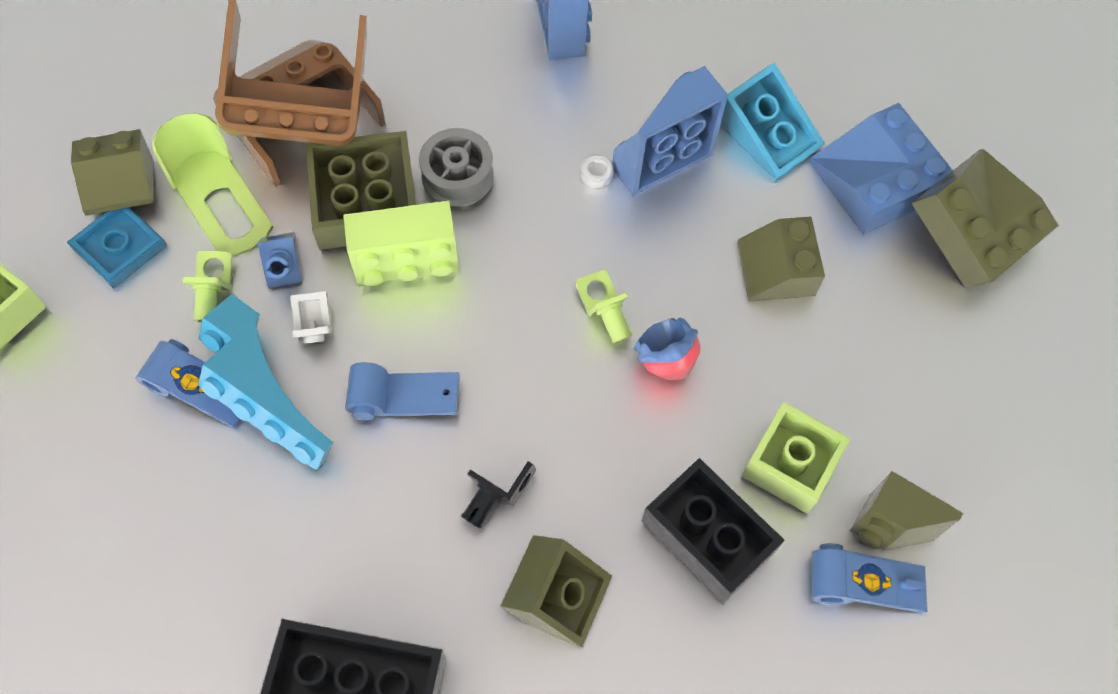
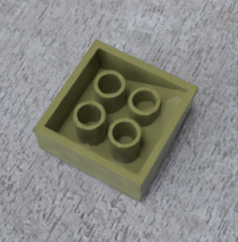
M406 131L354 137L350 143L343 146L305 143L311 223L319 250L346 247L344 214L417 205Z
M984 149L978 150L911 203L964 287L994 281L1059 226L1043 199Z

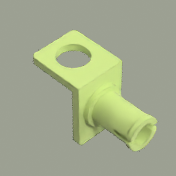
M198 251L196 277H183L182 283L196 291L193 321L202 323L203 317L217 306L218 292L231 291L233 254L231 252ZM211 259H219L223 263V272L218 277H208L205 273V265Z
M603 269L576 280L575 285L588 316L597 315L602 317L611 338V343L614 344L631 337L633 334L630 332L620 308L623 306L622 303L629 298L628 293L625 292L617 296L607 270ZM593 281L601 282L606 288L605 297L601 300H594L589 297L587 293L589 283Z

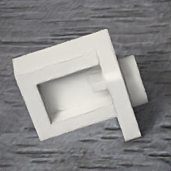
M328 292L290 295L295 329L292 331L293 338L302 337L303 344L325 341L324 334L333 333Z

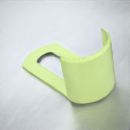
M186 113L173 117L161 125L154 134L152 142L154 155L172 188L179 191L215 250L229 251L233 256L256 248L258 241L262 237L269 235L273 225L232 165L231 154L218 124L209 116L200 113ZM220 188H229L253 225L246 235L236 239L228 238L204 201L211 192Z

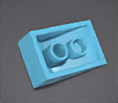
M775 63L764 68L728 93L721 121L727 133L774 179H778L825 145Z

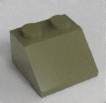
M140 129L119 131L115 134L86 137L81 140L72 141L71 166L85 216L154 203L153 158Z
M812 216L777 219L738 239L737 244L748 301L816 296L825 278Z
M891 471L869 495L850 531L857 534L858 539L863 544L885 551L934 541L958 522L963 513Z
M533 535L501 603V607L533 627L575 646L582 647L612 575L564 539Z

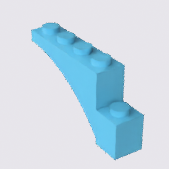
M231 294L203 317L198 339L209 350L217 353L203 364L198 386L210 398L218 399L229 407L239 419L248 421L261 430L267 439L279 443L290 451L299 462L308 464L317 471L326 462L334 442L316 429L295 408L280 388L261 348L257 331L260 314Z

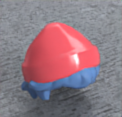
M680 317L677 320L670 318L653 324L637 340L633 349L639 353L637 359L643 363L647 371L663 379L676 381L684 379L689 375L697 361L701 347L697 337L698 330L691 329L687 321Z

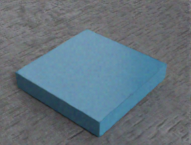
M131 208L105 212L67 241L71 249L113 289L168 246L165 240Z

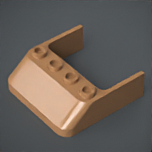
M228 0L215 116L220 128L226 133L233 135L343 146L350 143L356 135L360 113L367 42V16L360 15L352 89L339 90L243 79L235 74L241 17L236 0Z
M308 40L239 77L305 86L334 70L350 90L353 88L354 67L333 44L318 40ZM363 79L361 104L376 123L382 127L386 123L381 100ZM218 89L215 91L213 96L215 105L217 100ZM237 135L274 186H279L281 182L274 163L255 137Z

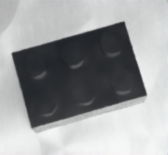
M700 458L645 508L641 520L723 604L776 553L785 541Z

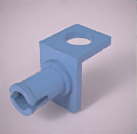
M295 232L262 237L257 243L266 283L269 288L296 284L302 280L294 246Z

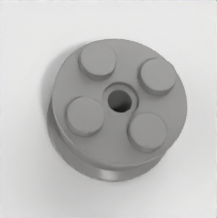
M463 128L442 130L432 135L422 146L419 154L422 183L427 194L435 201L449 200L452 207H467L482 199L489 192L493 184L492 150L488 142L476 132Z

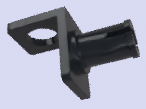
M529 461L526 463L508 493L474 471L469 470L467 475L478 483L477 487L479 490L464 513L461 514V517L481 529L498 500L500 502L505 500L514 506L536 472L534 464Z

